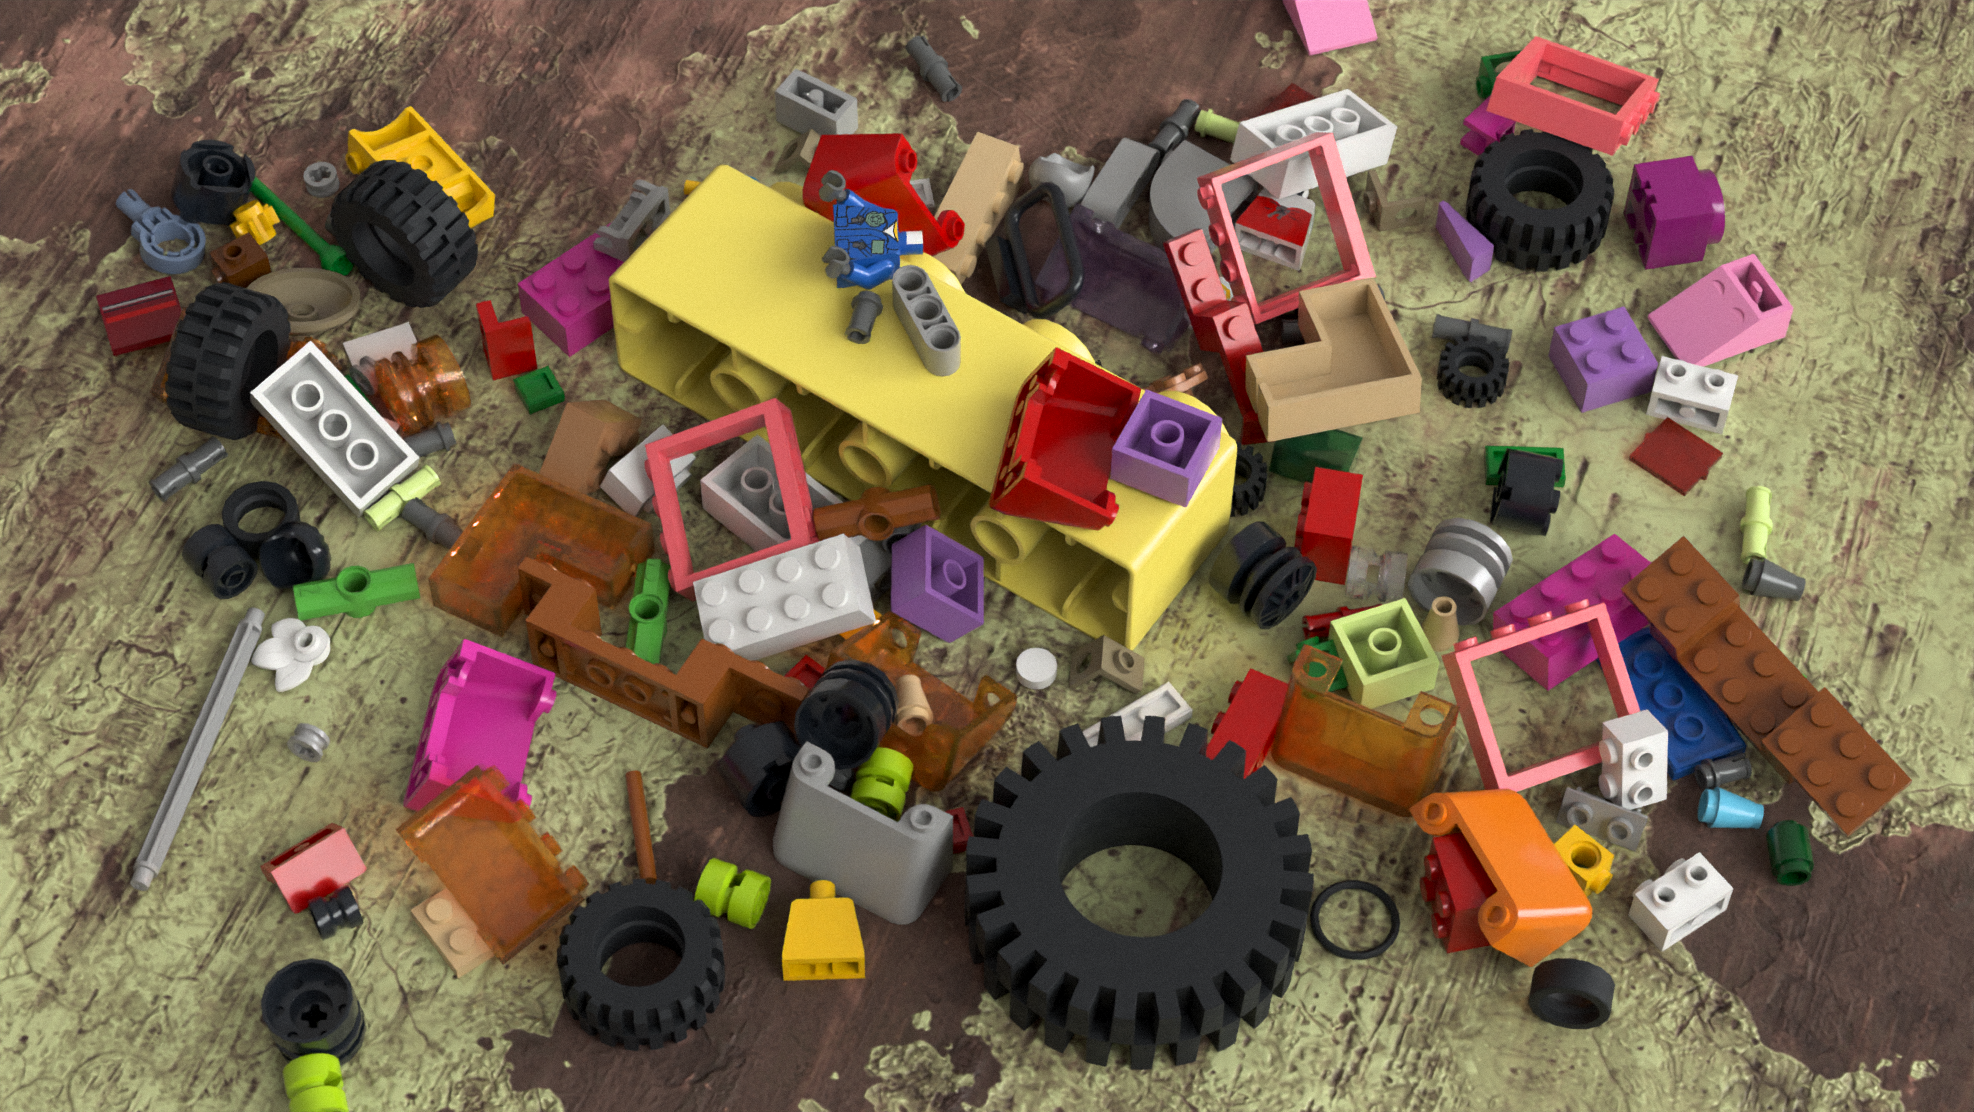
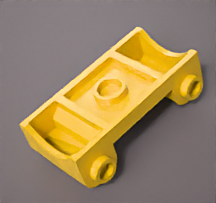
M412 106L405 108L393 122L379 130L362 132L352 129L348 131V153L345 159L349 170L353 174L360 175L369 165L376 161L396 160V162H405L411 164V168L414 170L420 169L425 172L430 180L437 181L443 187L442 190L449 197L452 196L458 203L457 207L461 213L464 212L467 216L470 228L494 216L495 194Z

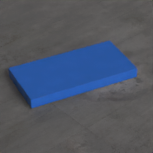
M1649 626L1640 629L1618 643L1640 711L1648 710L1668 730L1667 773L1672 781L1695 773V767L1700 765L1704 759L1709 758L1715 761L1741 752L1745 753L1747 745L1731 721L1650 634ZM1599 658L1595 659L1602 670Z

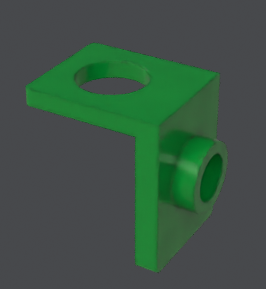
M1522 50L1481 57L1478 77H1476V90L1479 98L1486 100L1491 95L1496 77L1500 74L1495 72L1496 67L1503 62H1511Z

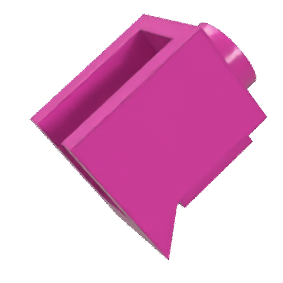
M1491 95L1471 112L1463 122V125L1471 130L1461 138L1460 144L1478 156L1484 153L1485 148L1492 142L1498 141L1500 143L1501 137L1514 133L1516 121L1486 111Z

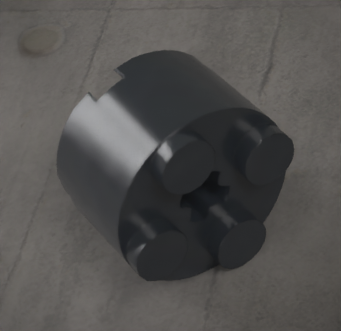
M199 140L192 143L190 149L183 150L171 187V197L176 207L180 210V216L184 221L193 224L202 222L212 225L224 224L227 226L237 221L233 212L247 203L255 178L254 164L245 153L242 158L233 152L234 146L218 140Z
M1507 448L1497 473L1500 475L1498 486L1494 487L1490 523L1501 528L1546 536L1551 514L1556 513L1559 505L1560 491L1554 490V483L1560 480L1563 459Z
M784 721L764 724L757 728L753 724H748L736 732L734 735L735 743L717 762L716 770L743 808L751 816L764 817L780 811V802L784 798L792 763L802 747Z

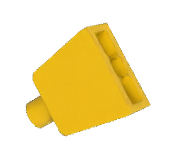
M819 880L813 882L810 885V899H795L791 903L782 951L783 981L865 978L864 948L854 902L848 897L836 898L835 884L831 881Z

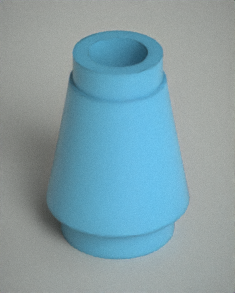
M1715 787L1714 790L1705 789L1698 806V820L1707 823L1709 828L1759 829L1764 815L1762 804H1757L1720 787Z

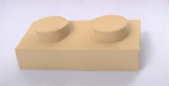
M447 888L411 909L413 920L457 978L494 957L493 947Z

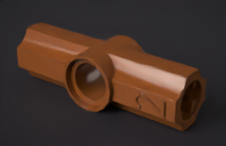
M931 484L895 492L882 487H872L865 490L860 499L814 508L813 519L819 541L841 534L846 535L848 538L862 535L867 539L878 541L888 538L893 533L894 528L940 519L941 509L935 486Z

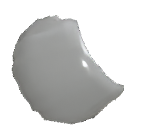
M1052 153L1045 158L1042 156L1038 157L1031 164L1028 172L1029 182L1032 188L1042 182L1057 184L1064 193L1067 208H1071L1082 203L1085 194L1091 186L1095 167L1093 165L1090 167L1083 166L1057 153ZM1045 197L1042 199L1043 201H1047L1048 203H1050L1049 197Z

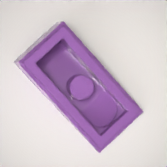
M1441 201L1438 207L1436 228L1468 281L1472 282L1490 270L1494 245L1447 202Z

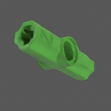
M647 558L645 562L639 563L637 566L633 599L629 604L630 621L626 648L633 651L641 659L652 664H660L663 640L668 631L666 618L671 589L668 570L671 569V565L664 563L661 559Z
M414 563L369 571L362 566H349L344 568L335 578L293 585L300 621L339 613H346L353 618H363L370 615L377 606L420 598Z

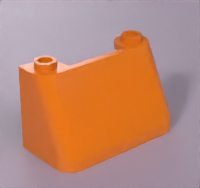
M1510 789L1432 793L1409 808L1418 826L1430 835L1443 836L1462 832L1498 892L1481 905L1478 912V923L1488 942L1495 949L1533 967L1589 925L1592 918V907L1588 898L1530 805L1519 793Z

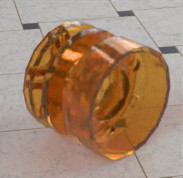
M433 334L411 344L412 364L401 351L392 353V363L385 357L374 361L375 377L382 400L389 413L407 435L419 432L420 422L424 427H430L434 424L432 406L443 418L454 416L469 409L471 406L470 393L461 369L451 350L438 334Z

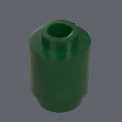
M1793 820L1777 822L1766 833L1771 872L1777 877V881L1781 885L1797 886L1804 884L1811 879V871L1814 869L1808 829Z

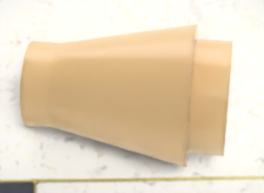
M1446 596L1438 597L1433 601L1431 609L1420 625L1433 651H1446L1459 639L1456 603Z
M904 675L896 682L899 704L897 717L893 724L902 735L916 737L923 735L929 730L930 724L933 721V713L921 687L920 679L915 675Z

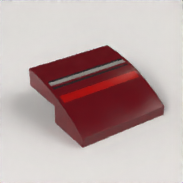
M171 276L96 295L113 356L176 339L177 327L180 320L184 319Z

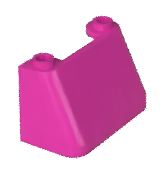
M463 639L443 665L435 680L403 806L419 813L513 824L518 818L523 819L530 808L532 795L527 794L528 786L521 783L535 722L543 712L548 714L551 711L556 699L557 691L552 689L555 673Z

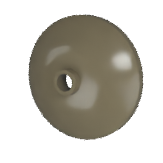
M291 268L279 270L256 279L246 288L275 296L283 304L289 315L287 320L291 326L290 336H312L333 330L346 323L355 315L360 307V291L357 285L346 276L325 269Z

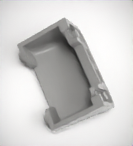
M806 742L792 763L773 836V852L776 860L784 867L813 882L819 880L833 882L836 894L852 899L855 904L889 922L898 925L914 922L920 917L953 869V816L934 806L919 804L907 810L899 822L886 817L828 787L835 774L834 760L825 750Z

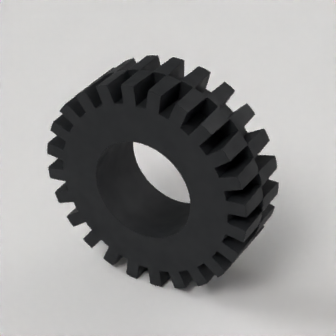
M1121 716L1101 718L1097 745L1092 747L1089 746L1078 724L1068 726L1059 731L1056 759L1040 741L1029 746L1023 751L1021 776L1010 768L1005 767L994 780L993 802L982 799L977 808L974 821V837H968L966 852L964 919L965 926H969V951L974 965L984 962V986L994 1001L1010 993V1019L1025 1031L1040 1016L1045 1018V1045L1060 1053H1064L1076 1033L1086 1037V1062L1099 1066H1107L1112 1043L1130 1045L1131 1069L1133 1070L1152 1069L1156 1045L1169 1044L1176 1066L1195 1062L1201 1036L1206 1035L1218 1052L1236 1043L1241 1018L1255 1029L1268 1016L1272 994L1282 998L1291 983L1294 963L1299 962L1314 884V873H1309L1312 855L1309 835H1297L1300 812L1292 797L1275 803L1278 779L1272 771L1263 765L1244 779L1246 750L1231 740L1225 744L1213 760L1206 757L1208 729L1195 724H1188L1179 746L1164 743V717L1145 716L1141 741H1126ZM1117 846H1146L1170 853L1188 864L1205 883L1211 895L1212 903L1195 921L1177 931L1152 937H1133L1108 931L1088 920L1073 906L1061 884L1077 864L1092 854Z

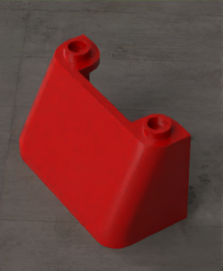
M902 133L821 135L803 185L802 197L806 208L834 222L833 204H836L837 200L834 199L831 202H826L819 196V189L823 186L821 179L828 171L834 170L839 172L846 181V186L843 190L850 189L870 203L882 208L894 209L898 215L899 232L922 231L924 253L935 256L956 247L964 236L965 223L955 210H943L936 220L910 184L912 173L917 167V155Z
M1055 347L1025 379L1018 391L993 484L989 507L1008 516L1099 531L1104 526L1109 527L1115 520L1119 510V505L1115 503V493L1106 490L1111 470L1112 448L1138 405L1141 388Z

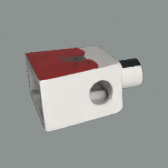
M1264 188L1235 223V233L1240 249L1299 271L1314 222L1316 204L1313 200L1307 199L1309 190L1278 199Z

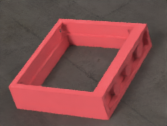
M1535 36L1496 77L1486 111L1613 156L1621 145L1627 146L1631 135H1636L1640 124H1645L1649 113L1653 114L1655 105L1660 98V93L1655 91L1659 79ZM1539 76L1622 105L1623 107L1615 115L1530 85V83Z
M1316 132L1197 178L1200 187L1197 191L1198 199L1201 206L1207 210L1210 219L1209 235L1212 242L1219 248L1222 258L1220 270L1224 279L1230 284L1233 294L1231 301L1246 302L1254 324H1259L1299 307V291L1376 277L1333 133ZM1308 151L1344 270L1257 304L1221 184Z
M778 399L767 400L645 445L648 457L644 462L645 470L649 479L653 482L655 490L652 504L655 513L661 519L663 532L660 533V541L663 550L669 556L671 569L668 570V579L673 590L690 601H696L694 581L819 542L813 519L814 510L791 410ZM766 426L791 540L694 573L670 461Z
M1587 598L1564 606L1565 614L1553 617L1551 611L1527 618L1529 624L1527 627L1515 630L1514 624L1502 626L1490 631L1491 639L1478 643L1476 636L1467 638L1453 644L1455 651L1441 655L1485 790L1510 789L1518 792L1601 763L1602 758L1599 752V742L1507 773L1470 661L1587 622L1618 718L1640 712L1605 602L1590 605Z

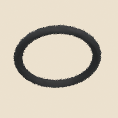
M1345 880L1325 888L1315 899L1310 913L1311 928L1319 943L1329 952L1341 958L1351 960H1365L1382 954L1394 943L1400 928L1399 911L1392 898L1380 887L1359 880ZM1345 889H1361L1375 894L1384 902L1391 915L1390 932L1381 944L1369 950L1350 951L1340 948L1327 939L1320 927L1319 913L1324 901L1332 894Z

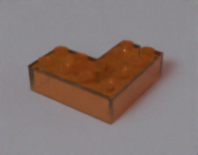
M514 463L428 578L433 606L503 637L524 608L517 568L527 556L539 563L547 562L553 565L559 572L569 577L584 579L596 589L598 603L614 610L631 587L632 576L636 577L638 564L645 562L647 558L650 559L655 553L652 524Z

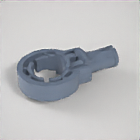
M133 189L128 190V194L132 198L125 191L118 197L116 207L134 222L131 226V235L140 243V256L149 267L166 274H182L195 269L201 264L205 255L206 237L199 224L188 223L180 215H173L165 207L162 208V212L160 207H150ZM175 238L185 240L188 243V246L179 252L168 251L167 256H164V250L157 246L163 241L175 240Z

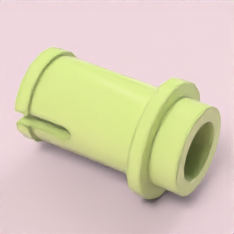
M1213 109L1208 111L1201 110L1195 125V131L1200 132L1201 137H1205L1207 134L1234 144L1239 122L1213 114Z

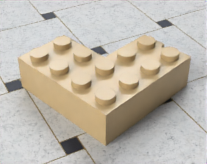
M1373 277L1299 291L1298 327L1306 344L1246 355V393L1255 413H1258L1259 423L1268 442L1420 413L1422 377Z

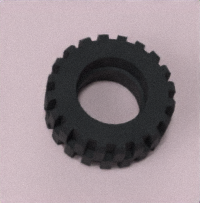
M1533 129L1522 130L1520 135L1515 136L1514 133H1510L1501 137L1500 143L1498 141L1492 142L1485 148L1484 153L1478 156L1474 163L1466 201V220L1494 245L1493 253H1495L1494 257L1496 260L1504 264L1507 261L1514 263V267L1517 269L1525 270L1526 267L1536 268V272H1547L1548 268L1555 267L1557 271L1568 268L1570 262L1574 264L1580 263L1587 258L1588 254L1596 251L1600 246L1601 239L1605 237L1614 199L1612 174L1608 168H1605L1606 163L1598 153L1593 155L1592 148L1544 131L1534 132ZM1525 191L1544 192L1557 197L1567 206L1549 210L1537 209L1519 202L1512 195Z
M396 160L376 161L369 165L334 198L330 215L332 218V230L337 233L336 240L339 246L343 247L347 254L345 256L351 264L354 263L360 270L359 273L365 279H369L375 284L374 287L381 293L385 292L390 295V299L398 303L404 302L409 307L424 308L434 306L474 270L478 256L475 232L473 229H470L467 216L464 212L461 213L457 207L458 203L452 196L449 197L437 181L430 180L425 172L420 169L414 170L411 168V164L405 162H396Z
M225 282L216 283L206 287L205 290L200 291L195 296V302L189 304L185 311L184 319L180 320L176 331L178 333L175 341H172L170 362H167L166 373L168 374V380L165 382V392L168 394L166 401L171 414L179 424L229 440H239L253 434L257 430V426L262 425L266 419L251 403L250 392L288 361L287 354L291 344L289 339L291 326L287 320L289 316L287 310L275 296Z
M645 878L632 879L633 884L622 886L621 882L608 885V891L600 894L599 891L594 892L586 898L587 906L585 908L579 905L569 915L570 925L566 924L563 926L559 936L560 946L557 948V965L563 999L566 1000L567 1010L574 1020H580L582 1030L590 1036H595L599 1033L601 1043L611 1047H615L616 1043L620 1042L624 1043L625 1050L638 1051L639 1045H650L651 1050L664 1048L663 1042L672 1039L676 1044L686 1039L688 1029L692 1028L694 1031H698L707 1022L706 1012L709 1014L715 1012L720 1002L719 993L724 991L725 985L723 942L716 919L710 917V909L702 900L697 899L693 902L692 892L683 887H678L675 891L671 889V883L667 881L656 880L655 884H646ZM651 942L661 944L672 949L682 958L672 974L662 981L648 986L632 987L622 985L609 979L602 972L603 966L614 953L636 943Z

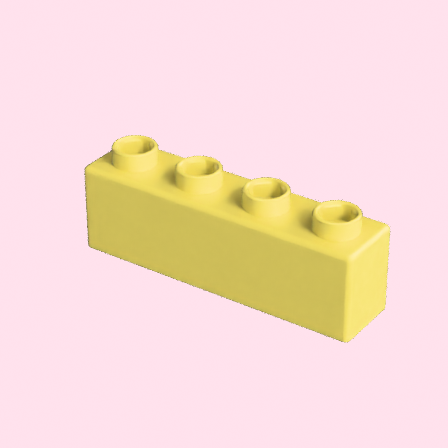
M719 165L609 277L618 364L625 373L709 421L773 398L778 399L791 410L804 471L820 484L850 501L860 499L862 493L872 487H882L895 492L929 484L934 485L941 509L940 519L923 522L920 527L928 525L984 557V577L1095 640L1105 635L1133 651L1229 529L1237 444L1229 436L1223 423L1219 450L1186 508L1110 479V470L1106 490L1115 493V503L1119 505V510L1113 523L1109 527L1104 526L1099 531L1008 516L989 507L990 496L1014 402L1021 385L1032 371L1057 347L1104 371L1115 374L1095 364L1087 347L1063 326L1046 319H1031L1021 324L965 294L957 277L933 256L924 252L923 255H901L900 268L914 265L924 269L928 274L961 336V363L959 369L955 373L943 377L930 373L925 368L894 310L892 279L871 290H866L859 286L837 288V278L833 279L827 276L825 268L828 263H824L822 257L830 247L835 246L834 222L805 207L802 197L803 186L792 182H776L767 187L728 165ZM872 291L880 296L883 310L875 319L870 341L866 344H857L847 338L848 335L845 336L846 328L849 325L854 310L851 303L859 292ZM1141 389L1139 401L1145 393L1143 389ZM1165 390L1158 393L1216 415L1207 405L1183 392ZM766 426L738 436L748 442L758 434L770 444Z

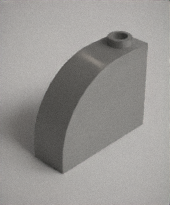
M1186 140L1174 151L1170 150L1164 156L1161 166L1154 175L1150 189L1149 228L1156 245L1166 256L1163 242L1195 228L1203 230L1211 254L1217 248L1209 235V225L1211 223L1207 210L1201 206L1198 199L1197 191L1200 187L1197 178L1230 164ZM1247 174L1221 184L1234 228L1237 219L1257 197L1258 182Z

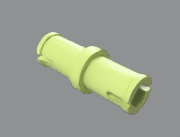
M425 464L419 471L400 485L395 483L390 487V493L370 508L363 511L365 519L377 532L381 531L384 526L402 513L405 505L411 499L416 497L421 499L434 488L441 485L439 477L430 466Z
M1753 486L1746 491L1745 516L1740 521V530L1743 533L1740 559L1746 565H1748L1751 558L1760 560L1764 557L1767 559V538L1771 534L1773 527L1772 520L1769 518L1772 492L1770 493V489L1763 486Z

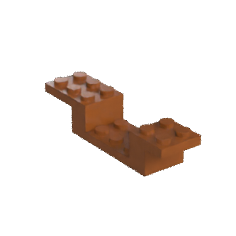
M1685 536L1681 537L1621 588V593L1649 622L1650 634L1726 715L1789 785L1795 781L1847 838L1912 783V779L1827 688L1824 687L1818 691L1740 608V595Z
M527 556L517 568L524 611L528 615L526 626L533 665L554 672L556 677L707 749L733 712L761 726L784 721L791 731L796 734L794 729L796 711L810 692V688L806 687L800 680L793 677L786 678L771 671L760 661L747 660L735 654L727 646L719 643L713 644L705 639L700 640L675 675L662 664H652L637 657L630 649L616 647L600 638L602 630L596 589L590 583L581 578L574 579L559 572L553 565L547 562L539 563Z

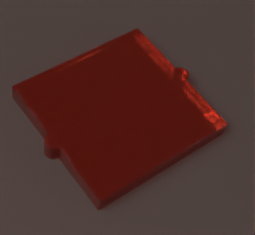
M1667 417L1652 433L1645 434L1644 441L1630 454L1629 460L1675 491L1686 496L1700 480L1707 479L1709 471L1722 458L1723 453Z

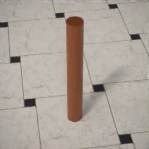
M633 770L625 774L639 876L640 879L645 878L646 884H655L657 875L642 773Z

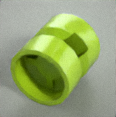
M876 748L871 758L858 766L856 773L857 781L853 784L850 798L898 822L901 819L906 798L905 792L908 791L914 765L908 757L900 752L887 748Z
M712 858L701 874L694 902L697 899L702 900L710 909V915L719 918L725 913L729 922L753 929L764 912L770 893L771 878L748 869L740 874L736 865Z
M325 1053L309 1054L292 1060L285 1066L283 1078L287 1097L291 1099L289 1103L290 1112H349L346 1094L342 1090L344 1083L338 1058Z

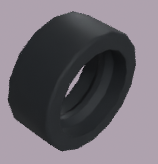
M267 481L248 483L236 489L225 501L221 512L223 526L236 539L238 545L255 559H259V548L264 539L274 533L284 523L301 521L296 499L289 489L278 483ZM272 507L285 513V519L276 528L268 532L250 533L240 529L238 525L246 513L257 508Z
M1555 958L1543 961L1535 967L1528 1004L1535 1015L1555 1026L1569 1029L1594 1028L1601 1026L1609 1020L1615 983L1609 973L1590 962L1573 958Z

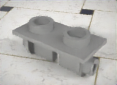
M1578 786L1576 790L1567 787L1556 823L1570 828L1576 825L1589 835L1636 851L1648 816L1641 814L1642 809L1629 810L1605 801L1604 798L1582 791V788Z

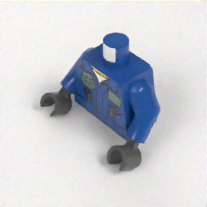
M828 171L821 179L823 186L819 189L820 198L826 202H831L834 199L837 201L836 204H833L835 246L828 249L822 257V261L828 263L825 268L827 276L833 279L837 278V288L859 286L866 290H871L893 278V274L900 268L901 255H923L922 231L899 232L898 215L894 209H886L870 203L850 189L843 190L846 186V181L837 171Z

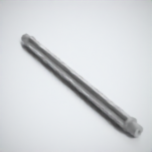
M249 608L244 619H241L238 623L133 866L135 872L130 881V885L137 890L147 891L152 879L158 876L261 635V624L265 614L258 608Z

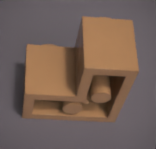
M605 399L568 402L539 475L576 495L596 492L607 474L605 468L609 458L627 455L636 446L640 436L638 429L642 419Z

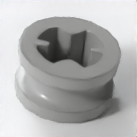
M313 163L304 171L303 177L306 188L312 196L317 198L329 197L339 189L340 182L337 171L331 163Z
M368 356L360 359V366L353 365L349 369L353 381L368 395H373L377 392V385L384 386L388 381L382 367Z
M307 723L298 724L294 730L295 735L291 736L287 742L288 748L303 760L309 762L320 761L323 756L322 750L327 749L330 743L329 737L321 729Z

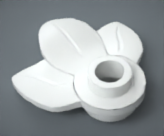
M295 618L282 619L272 624L273 638L265 640L257 647L251 662L259 668L276 670V690L284 692L303 683L310 676L312 667L322 663L330 653V638L321 627H306L302 621Z

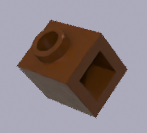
M250 233L209 252L213 267L209 270V275L214 284L225 282L247 288L256 279L272 273L267 254Z

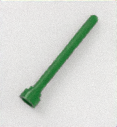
M255 176L250 192L264 205H272L278 218L320 256L322 269L346 276L352 270L354 263L351 264L345 256L347 253L344 248L330 245Z

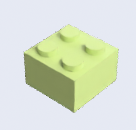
M1406 598L1330 622L1328 641L1334 640L1349 685L1347 689L1359 713L1434 689L1439 660Z

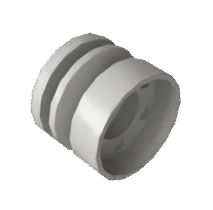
M1463 518L1445 519L1436 526L1431 539L1426 545L1424 554L1420 556L1408 582L1410 594L1417 604L1427 612L1431 609L1432 603L1436 598L1441 596L1449 597L1456 603L1458 625L1477 624L1485 618L1495 598L1497 589L1500 588L1511 566L1513 558L1510 547L1500 535L1481 523Z

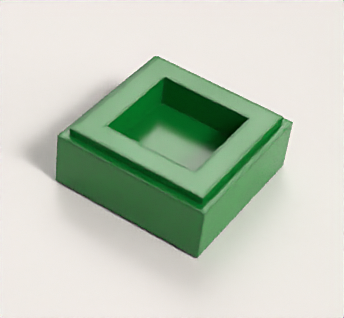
M549 365L513 379L514 388L530 415L565 401L564 391Z

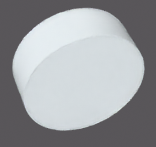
M1030 648L1019 655L1016 662V676L1023 686L1039 690L1050 686L1054 682L1057 675V661L1051 652L1042 648Z

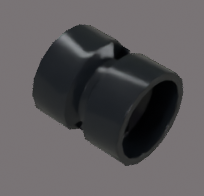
M210 524L202 527L187 540L183 547L182 557L184 562L197 576L201 577L206 587L219 599H230L239 595L252 584L257 575L258 567L256 562L244 548L238 545L236 539L228 530L220 524Z

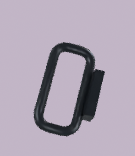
M1042 182L1031 188L1010 206L1004 220V230L1007 239L1005 240L995 235L985 243L1000 301L1024 315L1028 313L1035 319H1047L1069 305L1078 297L1085 281L1084 267L1064 193L1057 184ZM1049 197L1070 278L1062 291L1047 302L1039 304L1019 229V222L1022 215L1043 198Z

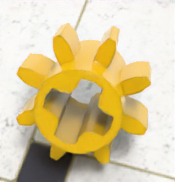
M253 200L245 203L233 212L237 221L230 224V227L236 238L250 233L256 242L261 245L277 234L272 225L280 222V219L272 205L265 204L261 206L259 200Z

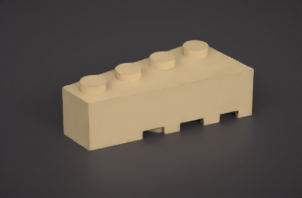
M980 132L976 133L934 216L937 220L943 210H955L965 223L964 236L958 245L933 256L957 277L961 285L966 277L969 278L973 274L977 259L986 246L985 243L991 238L1025 182L1023 175L1024 163L1020 159L1019 147Z

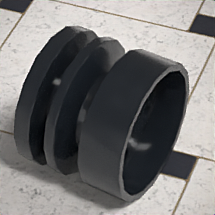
M1257 521L1242 529L1223 548L1209 573V584L1230 604H1239L1242 614L1246 617H1251L1253 623L1260 629H1270L1285 620L1301 604L1313 585L1317 567L1308 557H1302V554L1296 547H1286L1285 539L1267 523Z
M854 659L836 662L824 670L796 711L794 729L799 744L803 747L806 742H809L825 750L832 756L835 769L856 768L871 758L897 717L899 700L895 686L884 672L870 663Z
M309 958L295 961L277 971L265 986L261 999L262 1017L278 1050L287 1063L301 1056L325 1053L338 1058L341 1067L349 1062L362 1047L367 1030L365 1014L356 998L350 981L342 969L325 960Z

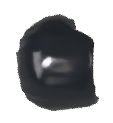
M292 521L284 523L260 544L259 561L266 579L278 589H293V585L324 580L331 568L330 562L332 558L329 546L324 541V536L320 534L316 527L306 522Z

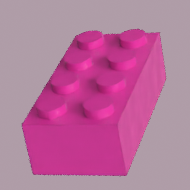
M596 232L518 283L522 313L528 316L530 321L569 357L614 328L609 277L624 262L594 249V241L597 237H601Z
M1613 534L1494 611L1493 630L1509 624H1514L1515 630L1529 626L1527 621L1529 617L1551 611L1552 616L1556 617L1566 613L1565 605L1588 598L1590 605L1605 602L1617 642L1619 643L1649 624L1621 593V588L1651 564V562L1616 534ZM1587 622L1501 651L1547 691L1598 658Z

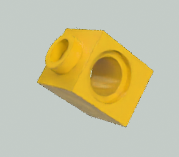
M1574 825L1554 845L1586 897L1592 892L1599 894L1606 888L1613 877L1610 869L1614 855L1578 826ZM1575 864H1583L1588 868H1580Z

